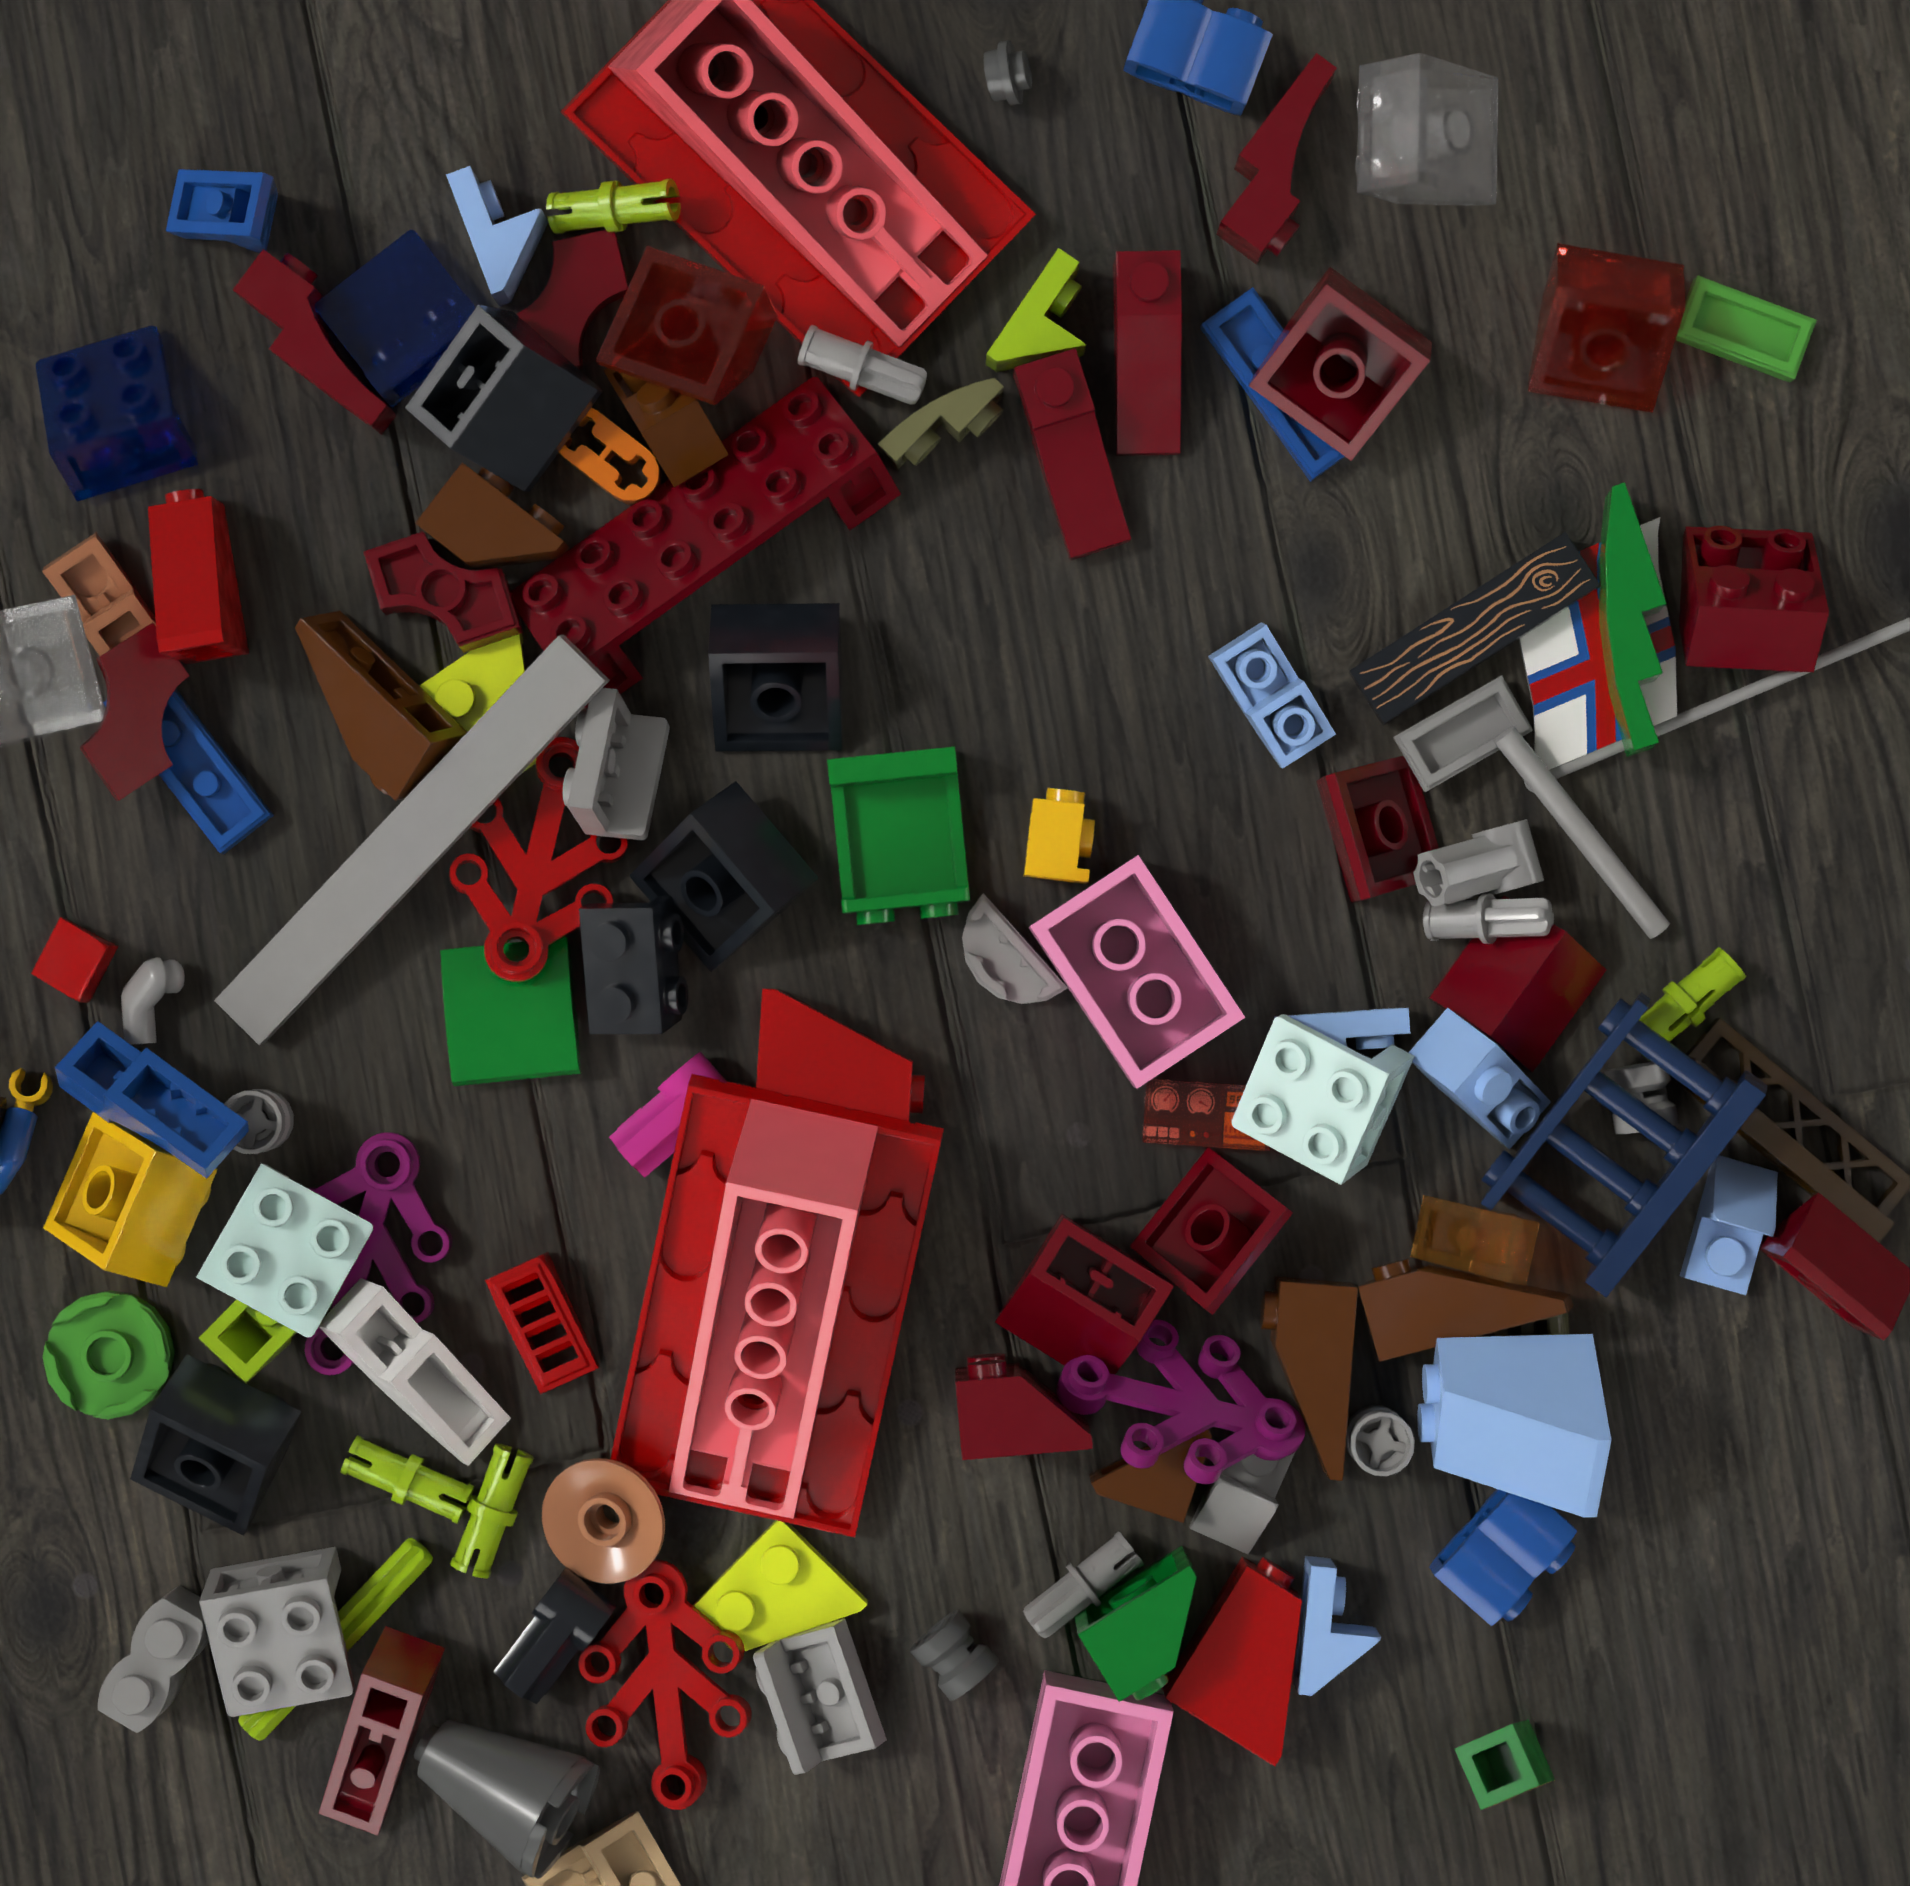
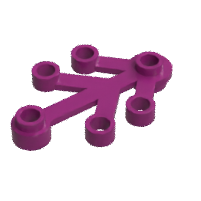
M384 1132L370 1137L362 1144L357 1153L355 1168L318 1188L309 1187L308 1189L335 1204H339L366 1191L359 1217L373 1225V1231L337 1293L331 1310L360 1278L368 1280L374 1260L394 1299L403 1309V1299L407 1293L416 1292L422 1296L425 1302L423 1312L417 1316L410 1315L416 1323H419L428 1318L432 1313L434 1297L427 1287L416 1283L384 1224L391 1199L413 1233L411 1240L412 1251L421 1261L433 1263L446 1257L452 1248V1236L446 1227L434 1222L416 1189L414 1182L420 1172V1156L415 1145L401 1134ZM384 1152H392L399 1158L400 1168L393 1176H387L379 1169L378 1160ZM426 1231H434L442 1238L443 1247L436 1255L426 1253L421 1246V1238ZM318 1327L312 1337H308L305 1343V1357L309 1365L315 1371L324 1375H336L350 1368L354 1363L345 1354L337 1359L327 1355L324 1349V1342L328 1336Z
M1163 1320L1152 1321L1136 1348L1144 1360L1155 1364L1174 1389L1110 1374L1106 1364L1099 1358L1091 1355H1083L1070 1360L1064 1366L1057 1384L1056 1392L1059 1401L1068 1410L1077 1414L1088 1415L1096 1413L1108 1400L1173 1416L1156 1426L1147 1423H1137L1129 1427L1120 1450L1123 1459L1129 1465L1136 1468L1145 1469L1153 1466L1157 1462L1159 1455L1211 1427L1234 1431V1434L1219 1443L1212 1439L1203 1438L1191 1444L1184 1460V1470L1189 1478L1200 1484L1214 1483L1219 1479L1224 1469L1252 1454L1268 1461L1283 1459L1298 1450L1305 1436V1423L1300 1413L1285 1401L1265 1398L1237 1364L1241 1353L1239 1346L1234 1340L1224 1335L1209 1337L1199 1354L1198 1364L1203 1373L1221 1382L1237 1405L1219 1401L1177 1351L1176 1346L1179 1341L1177 1330L1170 1323ZM1149 1338H1158L1166 1346H1158L1152 1343ZM1211 1353H1219L1223 1355L1227 1359V1361H1219L1215 1359L1211 1355ZM1081 1377L1087 1378L1092 1382H1087L1083 1380ZM1268 1423L1273 1424V1425L1277 1426L1278 1428H1274V1427H1272L1271 1425H1269ZM1142 1441L1146 1443L1151 1448V1450H1141L1138 1447H1136L1133 1442ZM1196 1457H1206L1213 1462L1214 1466L1203 1465Z

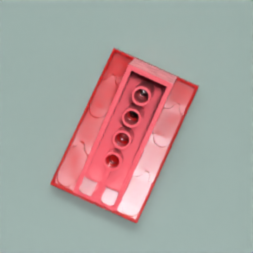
M668 0L560 111L635 185L673 179L677 185L680 197L656 199L654 203H680L679 218L673 222L690 239L694 240L801 345L809 327L814 325L820 330L863 346L867 340L871 341L874 344L873 350L898 358L1036 215L814 0ZM757 110L758 118L754 125V114ZM835 377L855 396L860 397L867 390V388L859 386L856 391L849 388L850 382Z
M692 1074L687 1087L610 1460L621 1462L636 1470L650 1483L657 1495L855 1538L944 1128L917 1122L913 1124L909 1123L908 1120L857 1109L849 1110L839 1105L793 1095L784 1096L783 1093L728 1081L726 1083L720 1082L719 1079Z

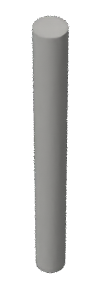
M1512 726L1501 733L1494 740L1496 746L1649 939L1658 936L1666 930L1670 922L1518 730Z

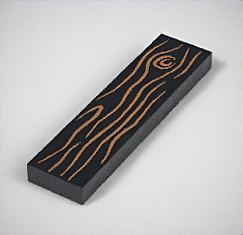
M1564 532L1351 669L1349 674L1384 726L1599 588L1600 583L1567 533Z

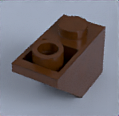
M658 338L643 347L629 350L622 355L618 362L603 370L674 488L729 455L698 400Z
M463 462L415 522L423 531L474 570L556 560L571 549L558 537L565 528L558 520L535 503L526 512L508 498L515 489L510 483L483 467L476 473Z

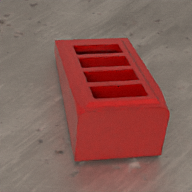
M548 1251L485 1280L497 1309L540 1394L600 1367ZM537 1278L540 1279L544 1287L543 1290L515 1302L510 1290ZM551 1301L556 1312L527 1325L525 1324L521 1313ZM562 1323L567 1333L566 1335L537 1348L535 1347L532 1336ZM571 1346L574 1347L578 1355L577 1358L546 1371L542 1359Z

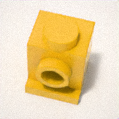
M1047 788L1046 799L1033 798L1023 877L1087 884L1089 882L1090 869L1077 868L1078 857H1091L1095 820L1083 819L1085 806L1084 792Z

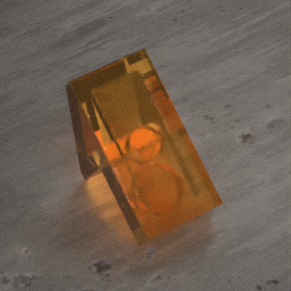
M1423 1195L1410 1257L1526 1286L1540 1222L1520 1218L1506 1212L1490 1211L1483 1207Z

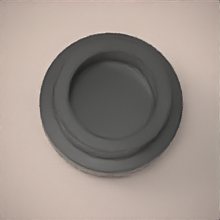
M1010 40L1000 41L997 49L984 52V71L992 100L994 102L1007 100L1011 106L1022 104L1023 90L1032 88V74L1026 52L1024 50L1016 52Z

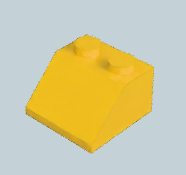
M92 1112L43 1228L105 1271L167 1287L176 1266L179 1265L184 1257L186 1242L200 1209L206 1204L210 1196L211 1184L218 1169H215L206 1179L184 1162L138 1133L114 1121L108 1123Z

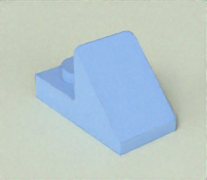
M471 166L446 174L490 293L499 307L512 301L546 229L548 220L542 209L539 208L495 224L494 220L504 217V212L491 180L479 183Z
M1403 1007L1287 1015L1346 1047V1038L1355 1037L1356 1049L1388 1048L1392 1044L1395 1045L1394 1035L1410 1034L1409 1008Z
M1718 1155L1709 1169L1680 1272L1681 1277L1739 1294H1747L1763 1234L1774 1237L1776 1229L1778 1172Z
M1305 1556L1301 1593L1302 1606L1293 1674V1684L1299 1695L1312 1696L1381 1640V1635L1375 1627L1332 1622V1615L1342 1616L1344 1612L1346 1578L1336 1576L1337 1568L1331 1558Z

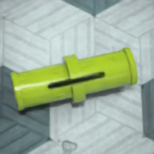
M671 178L658 182L622 186L619 181H606L601 183L599 189L550 193L547 197L546 210L572 209V213L547 216L550 228L555 234L604 227L608 232H619L626 230L627 225L632 223L662 220L676 221L680 215V203L670 204L666 202L655 204L654 201L656 199L680 197L675 181Z
M1718 947L1702 964L1678 984L1671 981L1662 989L1664 996L1646 1011L1639 1020L1670 1042L1689 1025L1692 1024L1694 1027H1697L1706 1019L1703 1013L1714 1005L1727 991H1730L1735 985L1743 981L1746 975L1738 964L1724 950Z
M356 1436L348 1452L370 1461L372 1465L350 1456L349 1459L345 1458L340 1471L341 1474L350 1475L392 1493L391 1501L404 1505L408 1500L452 1520L453 1523L458 1524L466 1506L445 1498L443 1494L466 1503L472 1496L475 1488L474 1485H467L423 1466L424 1459L414 1454H411L409 1459L364 1440V1437Z
M496 1443L494 1445V1452L478 1496L472 1495L470 1497L466 1510L471 1513L455 1557L452 1558L450 1563L453 1568L466 1573L474 1550L479 1549L480 1553L472 1576L483 1579L490 1577L491 1567L506 1526L512 1527L514 1525L518 1512L513 1507L528 1468L534 1459L532 1455L518 1449L510 1472L505 1473L504 1469L512 1447Z

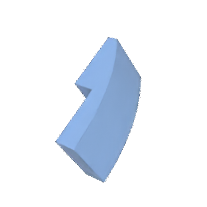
M1262 622L1208 656L1242 712L1282 769L1336 735L1306 683L1298 678L1266 624Z

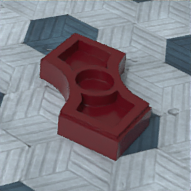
M606 229L553 241V267L548 283L540 296L531 305L517 313L524 322L579 370L583 369L582 344L584 336L594 317L606 305L630 294L616 232H608Z
M423 531L363 551L380 609L385 615L412 612L432 617L449 629L463 653L524 633L506 574L501 568L474 571L454 566L442 559L433 550L428 537Z
M153 622L96 659L106 682L107 705L100 726L81 745L80 750L116 801L126 797L173 765L163 743L162 719L170 696L189 677V674L179 660L159 653L156 626Z

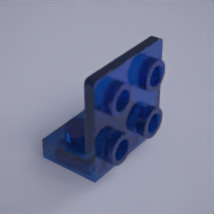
M414 230L407 231L315 304L318 314L365 372L364 375L391 407H394L421 386L476 308Z
M152 325L43 358L36 362L49 454L77 502L199 465L195 445L173 404L162 339L156 326Z

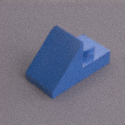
M179 169L166 232L185 239L228 241L259 254L263 249L266 251L278 197L273 176L262 172Z

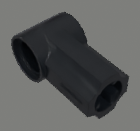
M566 1567L532 1611L535 1617L493 1672L503 1681L507 1688L519 1697L530 1700L537 1705L561 1676L565 1666L578 1649L582 1652L585 1650L617 1605Z

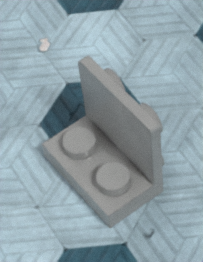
M336 1547L210 1570L199 1603L226 1712L229 1716L236 1717L352 1695L355 1683L334 1599L342 1570Z

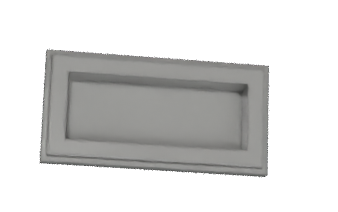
M1501 675L1393 738L1423 791L1427 792L1500 750L1494 743V740L1508 728L1514 726L1522 737L1532 732L1533 729Z

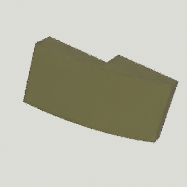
M995 378L972 383L933 400L910 415L878 443L879 454L898 471L907 460L916 466L928 456L941 440V437L935 433L940 426L945 428L958 442L970 431L977 438L980 437L1004 411L997 404L1003 398L1004 386Z

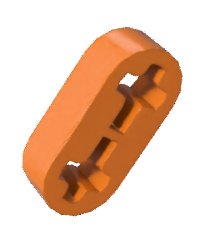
M591 408L578 426H585L589 420L594 422L592 434L606 448L599 456L584 445H580L573 451L568 448L572 442L570 437L559 453L568 463L615 499L631 505L647 500L655 493L658 486L661 485L662 473L656 458L647 448L599 411ZM614 455L631 466L637 463L639 459L646 462L642 472L647 478V482L642 488L635 484H630L625 490L618 487L622 477L617 469L609 464Z

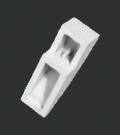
M360 1278L323 1318L319 1325V1328L387 1396L463 1464L469 1466L511 1419L433 1333L423 1330L383 1286Z

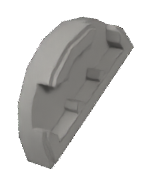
M983 893L969 911L962 935L965 962L977 982L997 998L1019 1004L1047 1001L1066 990L1068 987Z

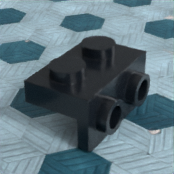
M659 896L649 903H588L579 908L589 1034H663L681 1021L682 1014L686 1012L689 994L685 977L679 976L678 952L683 944L684 929L681 916L674 913L673 897Z

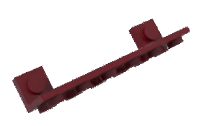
M811 377L721 441L729 454L728 456L675 488L668 479L658 486L655 493L647 500L634 503L568 550L562 557L557 558L516 587L511 593L518 614L543 651L559 635H565L610 680L603 688L617 689L619 694H622L643 679L634 664L619 646L624 641L825 498L829 500L839 518L850 531L897 498L901 493L876 450L818 377Z

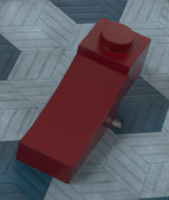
M1318 53L1313 56L1241 151L1234 168L1251 182L1221 220L1216 235L1256 265L1267 250L1278 256L1300 227L1292 219L1300 200L1290 193L1296 150L1310 115L1331 84L1337 69Z
M263 249L233 288V291L244 302L282 329L281 333L269 347V350L282 362L382 435L396 417V414L359 381L335 348L318 310L326 299L312 285L318 275L288 252L279 261Z
M1076 348L1014 367V380L1032 433L1034 449L1069 560L1071 561L1130 542L1131 536L1095 415V407Z

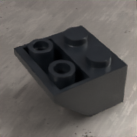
M477 305L405 408L450 449L524 492H530L602 394L603 390L513 311Z

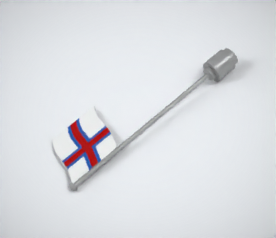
M1659 517L1640 525L1663 592L1658 563ZM1600 543L1578 551L1598 582ZM1598 588L1518 639L1533 706L1534 752L1556 779L1625 751L1608 689L1599 624ZM1665 605L1659 613L1644 618L1663 672L1655 681L1640 686L1657 737L1811 673L1780 671L1677 715L1676 649L1667 606ZM1910 617L1818 655L1815 670L1910 631ZM1524 781L1526 788L1529 791L1533 792L1531 788L1527 785V783Z

